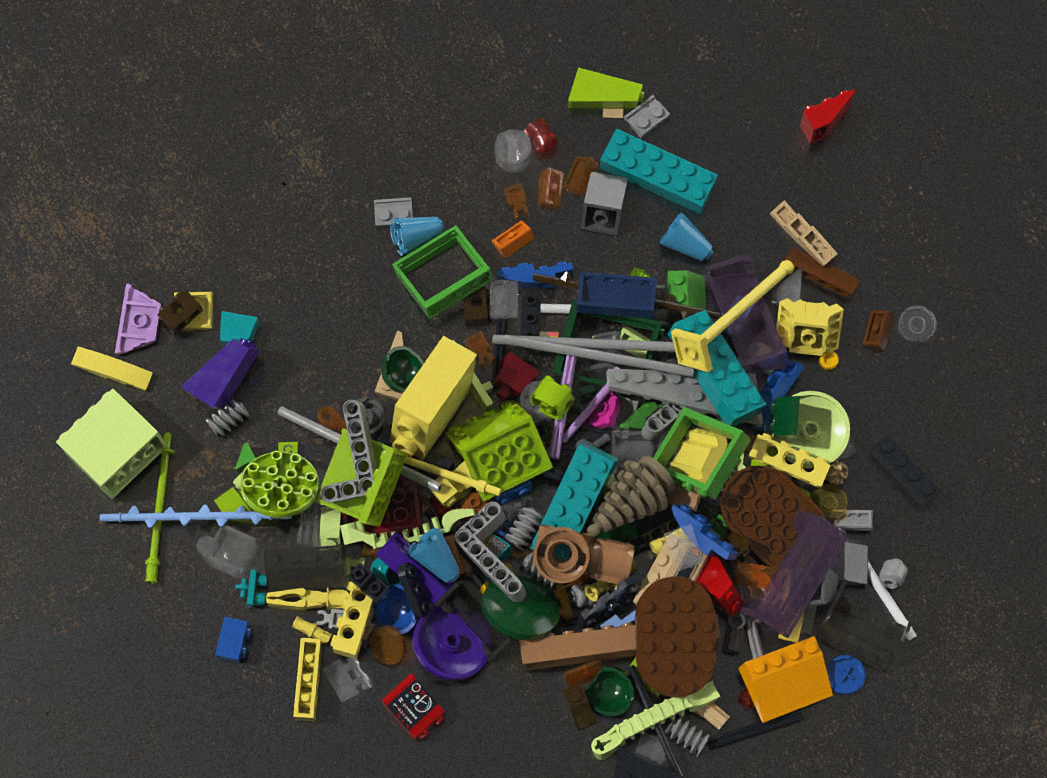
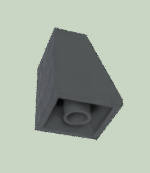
M591 172L583 205L582 230L618 236L628 178Z

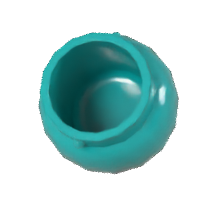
M379 557L373 561L370 571L388 586L391 584H401L398 574Z

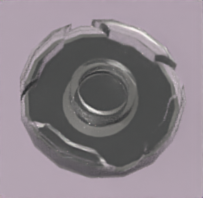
M914 305L903 311L898 320V329L907 341L923 343L933 336L936 330V318L926 307Z

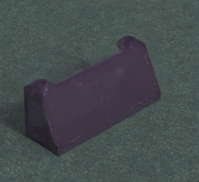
M749 252L705 267L706 274L704 279L706 285H711L722 316L759 285L755 270L751 265L752 259ZM762 296L727 327L737 354L736 358L747 374L788 367L787 350L779 338L764 296Z
M798 510L792 521V527L798 535L759 600L754 598L746 599L739 611L752 621L786 638H789L849 536L821 516Z

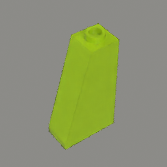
M578 68L568 99V108H636L639 102L642 103L644 99L643 84Z

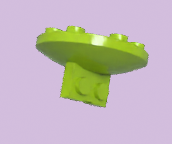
M273 451L257 457L244 469L240 481L241 494L247 505L262 515L275 518L289 517L301 513L314 502L319 491V478L314 466L299 454Z

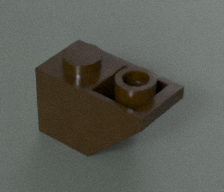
M732 532L724 540L733 545V549L739 553L735 560H731L734 564L737 565L740 561L743 563L750 556L752 544L750 540L735 532Z

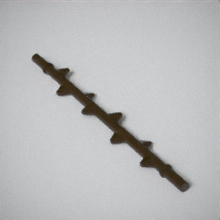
M565 272L561 278L537 273L533 275L534 281L548 283L551 286L557 285L576 289L578 293L579 282L572 281L569 272ZM672 294L665 301L655 299L654 311L658 307L681 312L683 319L706 310L702 309V307L696 308L678 304ZM706 310L711 319H720V312Z

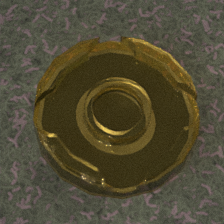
M832 484L822 485L821 489L814 490L810 496V499L822 511L826 522L836 521L847 512L848 497L839 486Z

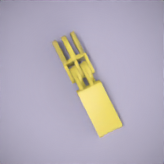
M298 588L267 593L266 601L269 607L305 611L307 609L327 606L328 611H330V609H342L345 597L349 598V593L346 590H329V588H327V593ZM292 597H299L302 599L297 602L283 601L284 599Z

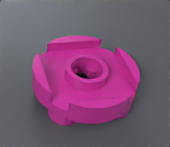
M610 391L589 415V423L598 429L614 426L622 406V400Z

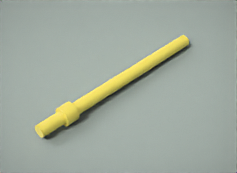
M408 456L405 460V464L474 487L476 491L482 493L488 492L500 496L502 489L489 485L488 482L481 479L477 481Z

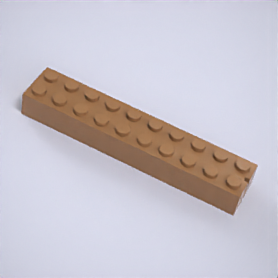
M715 614L716 645H719L721 635L718 616ZM624 623L622 627L614 628L613 625L603 626L602 630L594 631V628H586L580 633L565 631L563 635L555 636L554 633H550L546 637L537 640H520L523 671L636 656L635 625L633 623Z

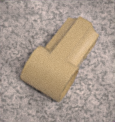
M715 702L694 711L696 715L705 718L718 730L730 718Z

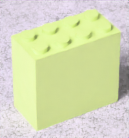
M114 389L106 392L96 405L91 406L82 418L77 419L73 426L67 432L62 433L56 441L65 454L111 499L161 453L163 448L168 447L159 432Z

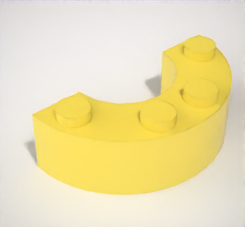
M465 461L452 471L472 478ZM440 476L435 481L442 484L441 491L437 493L431 489L429 490L444 506L450 507L458 500L463 499L467 494H470L474 487Z

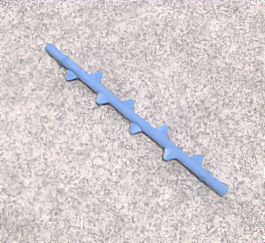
M203 505L199 512L174 513L172 507H169L164 513H139L137 507L132 506L128 513L100 514L101 522L145 521L148 528H152L157 521L180 520L183 526H186L191 520H216L219 526L223 527L228 520L252 519L255 525L262 519H291V516L275 518L262 515L256 511H245L243 506H239L235 512H210L207 505Z

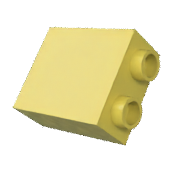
M445 336L442 337L395 404L390 437L393 448L408 453V457L414 455L424 460L470 393L477 354Z

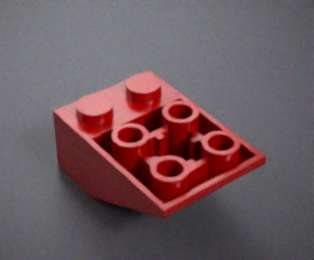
M854 89L842 91L837 97L826 98L821 104L816 106L810 105L803 111L800 126L810 144L829 135L851 107L855 94Z

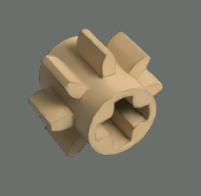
M835 460L829 464L831 466L825 478L827 481H830V484H843V479L848 477V468L842 462Z

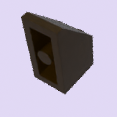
M581 683L562 690L563 698L577 730L579 731L595 724L593 712Z

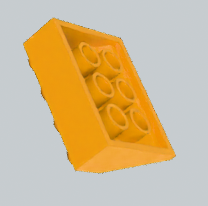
M815 636L747 661L738 668L762 723L833 696L824 657Z

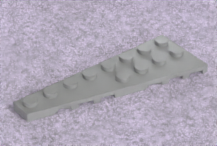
M608 369L606 372L608 390L627 395H640L647 400L651 398L660 400L663 404L667 405L672 403L679 405L680 408L686 407L703 414L719 415L694 376L690 377L656 370ZM747 373L758 391L756 374ZM762 412L742 423L747 422L755 424L756 427H761L763 425Z

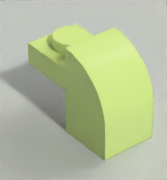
M323 507L321 512V552L341 553L340 525H342V512L330 507Z

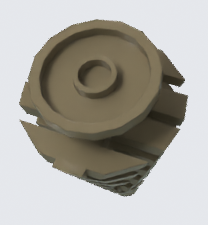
M650 456L641 457L638 463L626 460L615 481L610 486V492H607L604 497L606 502L600 505L598 508L599 513L597 512L593 517L594 524L587 528V533L591 537H596L600 531L606 533L611 531L612 527L616 529L624 523L633 522L634 519H642L644 515L650 516L655 514V512L665 510L667 508L666 496H669L675 490V484L670 474L658 461Z

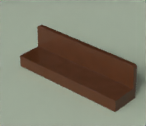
M794 247L784 259V261L789 260L793 263L795 267L794 273L849 300L852 298L860 282L859 279L829 264L822 266L812 256Z

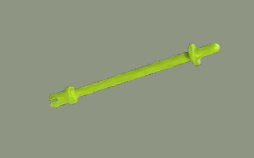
M166 432L163 438L168 447L163 448L160 453L162 455L155 513H163L169 455L175 453V451L170 449L171 433ZM157 521L153 526L150 557L145 560V565L147 566L145 583H157L158 567L161 566V562L158 559L162 521Z

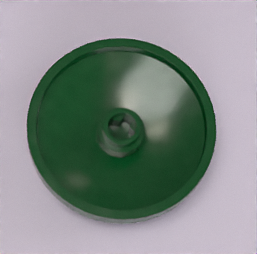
M516 576L526 590V597L520 602H513L493 581L486 587L481 602L482 610L489 623L501 633L520 640H537L546 637L555 629L560 617L558 609L560 607L552 592L541 583L527 577ZM519 588L513 589L512 592H516Z

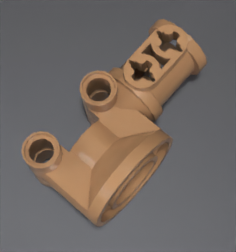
M540 524L532 564L536 566L543 577L555 583L572 582L581 575H588L589 573L590 578L618 584L630 575L635 549L634 545L605 538H597L595 542L596 537H591L588 533L577 532L568 527H553ZM556 545H568L572 550L571 556L565 560L559 559L555 555Z

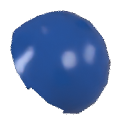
M391 584L389 585L391 591L379 605L374 602V616L376 622L385 631L391 633V635H401L412 630L420 618L414 616L403 586Z

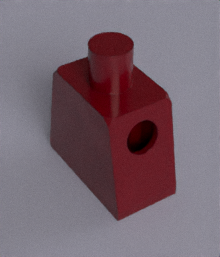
M509 351L504 356L494 379V384L500 387L496 396L503 401H506L509 394L516 398L539 374V371Z

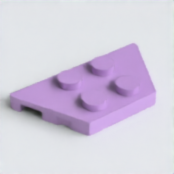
M126 284L115 349L116 355L130 352L157 341L160 322L157 314L162 305L156 300L149 298L143 292L136 290L130 284Z

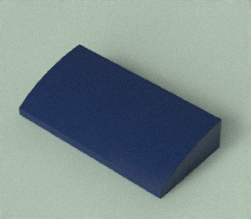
M580 272L577 312L653 319L657 278Z

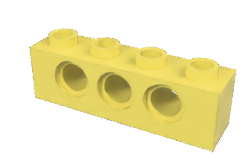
M758 434L749 454L750 459L773 467L821 489L831 466L827 464L828 460L819 456L815 459L809 456L810 453L803 449L797 451L792 449V445L787 442L781 441V443L773 441L774 437L768 434ZM774 447L777 449L778 454L771 457L767 454V449ZM793 455L796 462L791 465L787 464L785 457ZM809 462L814 466V470L806 472L803 469V465Z
M350 582L348 587L350 591L349 598L345 597L342 606V609H345L343 617L339 616L336 627L339 630L337 635H333L331 646L335 654L357 659L374 601L367 595H365L366 597L363 601H356V595L364 593ZM353 612L360 614L356 620H351L349 616ZM346 631L354 633L350 639L344 638L343 635Z
M301 638L293 714L294 719L297 721H316L323 646L321 639Z

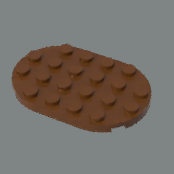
M749 466L738 471L726 483L720 500L723 520L731 532H735L752 542L751 551L764 564L776 570L789 572L803 569L818 559L827 542V523L820 508L784 473L770 466Z
M671 576L655 581L641 594L635 610L636 663L642 679L655 692L668 697L689 696L698 692L708 683L715 669L716 622L714 605L709 594L701 585L685 577Z

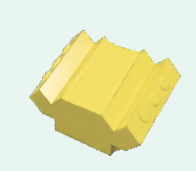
M786 298L779 302L774 341L782 347H788L789 352L823 356L824 352H832L839 347L844 309L838 304L828 306L824 302L811 303L801 299L792 302Z
M692 427L685 433L686 439L681 440L678 450L673 460L669 462L672 470L705 484L725 452L728 443L726 437Z

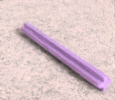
M567 355L562 384L572 388L577 357ZM567 413L562 420H555L549 450V458L551 459L559 458Z

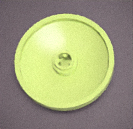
M804 391L794 394L793 396H800L797 440L773 439V441L781 443V441L787 442L792 445V449L797 451L803 449L810 453L809 456L815 459L817 456L828 460L827 464H831L844 452L849 441L850 423L847 413L837 400L825 393ZM787 455L785 457V459L791 464H794L796 462V459L793 455ZM807 462L803 465V468L814 469V466Z

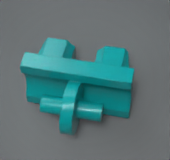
M251 570L249 585H247V578H242V585H236L235 590L241 591L240 598H246V592H248L247 605H249V608L255 609V605L266 604V593H257V586L267 587L268 575L260 574L257 570Z

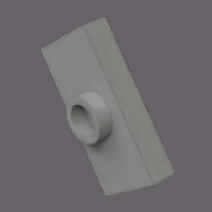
M834 510V512H843L844 514L840 518L833 520V529L841 527L846 531H872L873 510Z

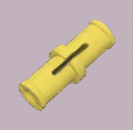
M299 616L296 617L292 625L293 628L307 634V637L321 639L322 643L326 645L333 635L318 627V624H312Z

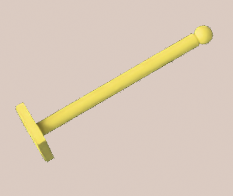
M789 260L782 261L774 272L701 335L676 328L672 330L671 334L678 364L710 372L713 367L707 345L786 275L792 274L795 268L793 263Z

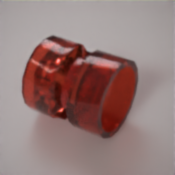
M545 118L536 119L524 129L529 140H533L532 145L537 153L550 150L558 142L554 132L549 131L550 126Z

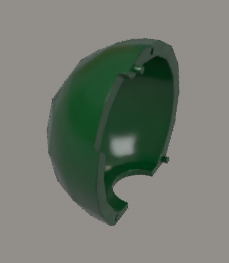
M406 346L394 347L385 354L382 361V379L391 390L403 394L424 362L412 348Z
M603 666L585 690V694L589 704L595 711L605 716H617L630 708L634 700L635 688L631 677L624 670L616 666Z

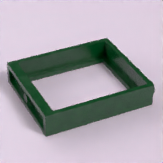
M573 300L562 337L577 338L583 314L653 331L650 341L662 340L665 329L662 328V322L647 318L578 313L577 301ZM647 351L645 359L653 360V358H657L659 351ZM557 354L552 372L554 376L563 378L567 355ZM574 373L573 377L575 382L603 388L607 381ZM630 394V395H629V396H633V397H637V398H641V399L643 398V396L636 395V394Z

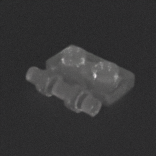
M345 656L348 661L347 664L343 665L340 659L323 668L342 704L360 694L356 688L358 685H362L364 690L371 687L368 675L364 674L359 666L358 658L353 659ZM352 669L357 678L352 680L347 671Z

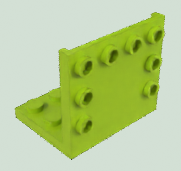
M514 400L504 401L500 404V407L488 409L483 412V415L469 418L465 424L453 426L445 433L447 440L462 455L472 479L486 481L489 485L502 489V492L553 468L532 417ZM478 491L483 502L496 496L488 492L482 493Z
M342 428V434L317 498L314 501L355 517L361 523L380 527L408 453L371 439L377 468L373 474V484L370 480L366 483L367 492L365 497L337 503L325 502L321 498V490L324 486L356 479L348 433L346 429ZM363 442L358 445L360 453L365 450ZM365 461L362 464V470L364 472H366L369 469V464L367 461ZM349 485L347 487V493L349 495H352L354 492V487L352 485ZM330 489L328 492L330 499L335 497L333 489Z

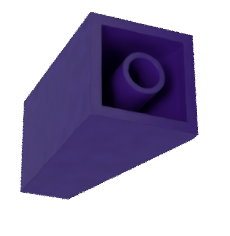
M232 339L186 381L182 388L210 407L224 409V405L228 404L260 350L255 348L256 344L249 339Z

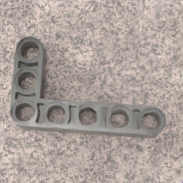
M348 400L343 406L356 479L324 486L321 490V498L328 503L365 497L367 492L366 483L369 480L372 484L374 482L373 474L377 466L365 406L358 400ZM353 404H356L358 407L355 414L351 413V406ZM357 423L361 424V431L359 433H356L354 430ZM363 442L365 450L360 453L358 445ZM365 461L369 464V469L366 472L362 470V464ZM349 485H352L354 487V492L352 495H349L347 493V487ZM330 489L335 491L333 499H330L328 496Z
M672 403L663 406L646 421L641 431L643 438L649 441L657 439L673 426L683 408ZM713 414L720 422H723L719 415Z
M490 502L455 533V541L460 549L513 602H520L526 597V590L522 583L482 543L503 524L506 518L500 505L496 502ZM506 575L504 579L499 580L501 576ZM519 588L516 592H512L513 589Z

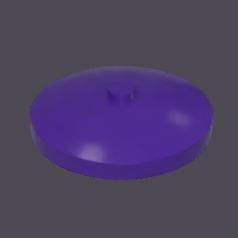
M443 603L430 608L428 615L420 618L413 632V649L418 661L428 672L444 680L458 681L473 676L483 667L490 654L491 638L486 624L473 610L460 604Z

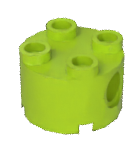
M546 376L531 395L530 402L534 407L536 405L540 406L539 411L554 420H562L574 403L575 398L572 396V389L565 384L559 385L552 377Z

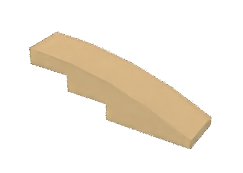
M785 200L770 212L775 221L822 266L838 254L813 225L810 226L799 213L796 214Z

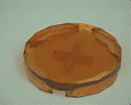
M385 625L372 633L370 648L377 660L387 665L396 664L402 660L407 653V643L405 637L398 632L397 628Z

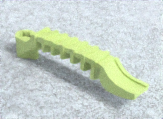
M465 508L447 512L442 518L444 527L442 529L437 516L431 518L434 528H439L443 534L451 531L452 526L457 520L475 515L476 511L475 509ZM359 521L340 525L344 545L364 541L373 546V549H377L388 541L387 532L380 533L381 537H376V533L366 532L364 524ZM428 523L422 524L425 534L430 530ZM418 527L412 528L414 536H409L408 529L402 530L403 538L408 543L412 541L419 542L421 540L419 537L423 535L420 534Z
M713 681L707 683L694 694L665 699L664 702L658 705L654 704V707L644 709V712L638 715L635 714L628 720H623L624 722L619 725H614L607 733L593 740L591 747L594 756L599 760H605L618 750V746L622 747L625 745V740L629 738L635 739L636 734L641 733L643 735L645 734L644 730L648 728L654 729V725L658 723L664 724L668 718L674 720L676 714L683 717L687 709L690 712H694L715 702L720 698V695ZM602 746L604 750L601 751L598 747Z

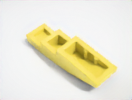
M77 347L71 365L105 379H112L124 385H131L143 391L147 389L152 376L150 371L82 347Z

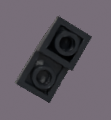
M360 562L347 576L350 582L378 605L391 591L388 585L377 578L372 571Z

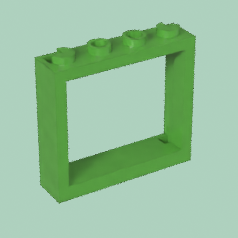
M456 225L392 264L397 277L429 319L494 280L490 268ZM456 243H459L478 269L427 301H424L406 277V274Z
M684 407L653 458L667 470L676 486L681 484L689 492L695 490L703 498L708 496L716 499L751 439L740 429ZM691 423L731 439V442L705 484L665 467Z

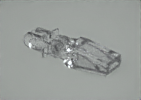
M314 467L318 474L320 490L328 469ZM314 501L306 510L302 511L296 545H301L305 529L304 546H309L313 531L311 547H316L318 531H320V508H323L325 505Z

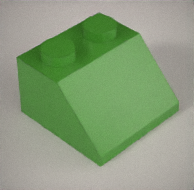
M687 270L668 271L667 298L672 294L678 304L706 309L705 276ZM668 309V314H681V312Z

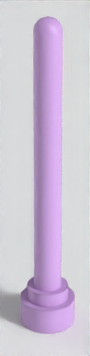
M607 383L563 434V443H566L610 392Z

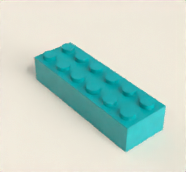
M617 128L600 159L601 169L616 176L628 178L629 182L699 214L702 213L718 179V174Z
M703 310L674 323L668 332V336L673 342L671 331L675 328L701 335L714 322L707 311ZM720 333L707 345L713 369L710 372L695 369L694 377L722 421L734 427L759 415L766 406V403Z
M587 442L580 443L541 524L553 527H568L577 532L584 533L619 459ZM538 532L530 546L532 550L535 548ZM556 545L555 555L559 559L565 560L571 556L572 550L568 545Z

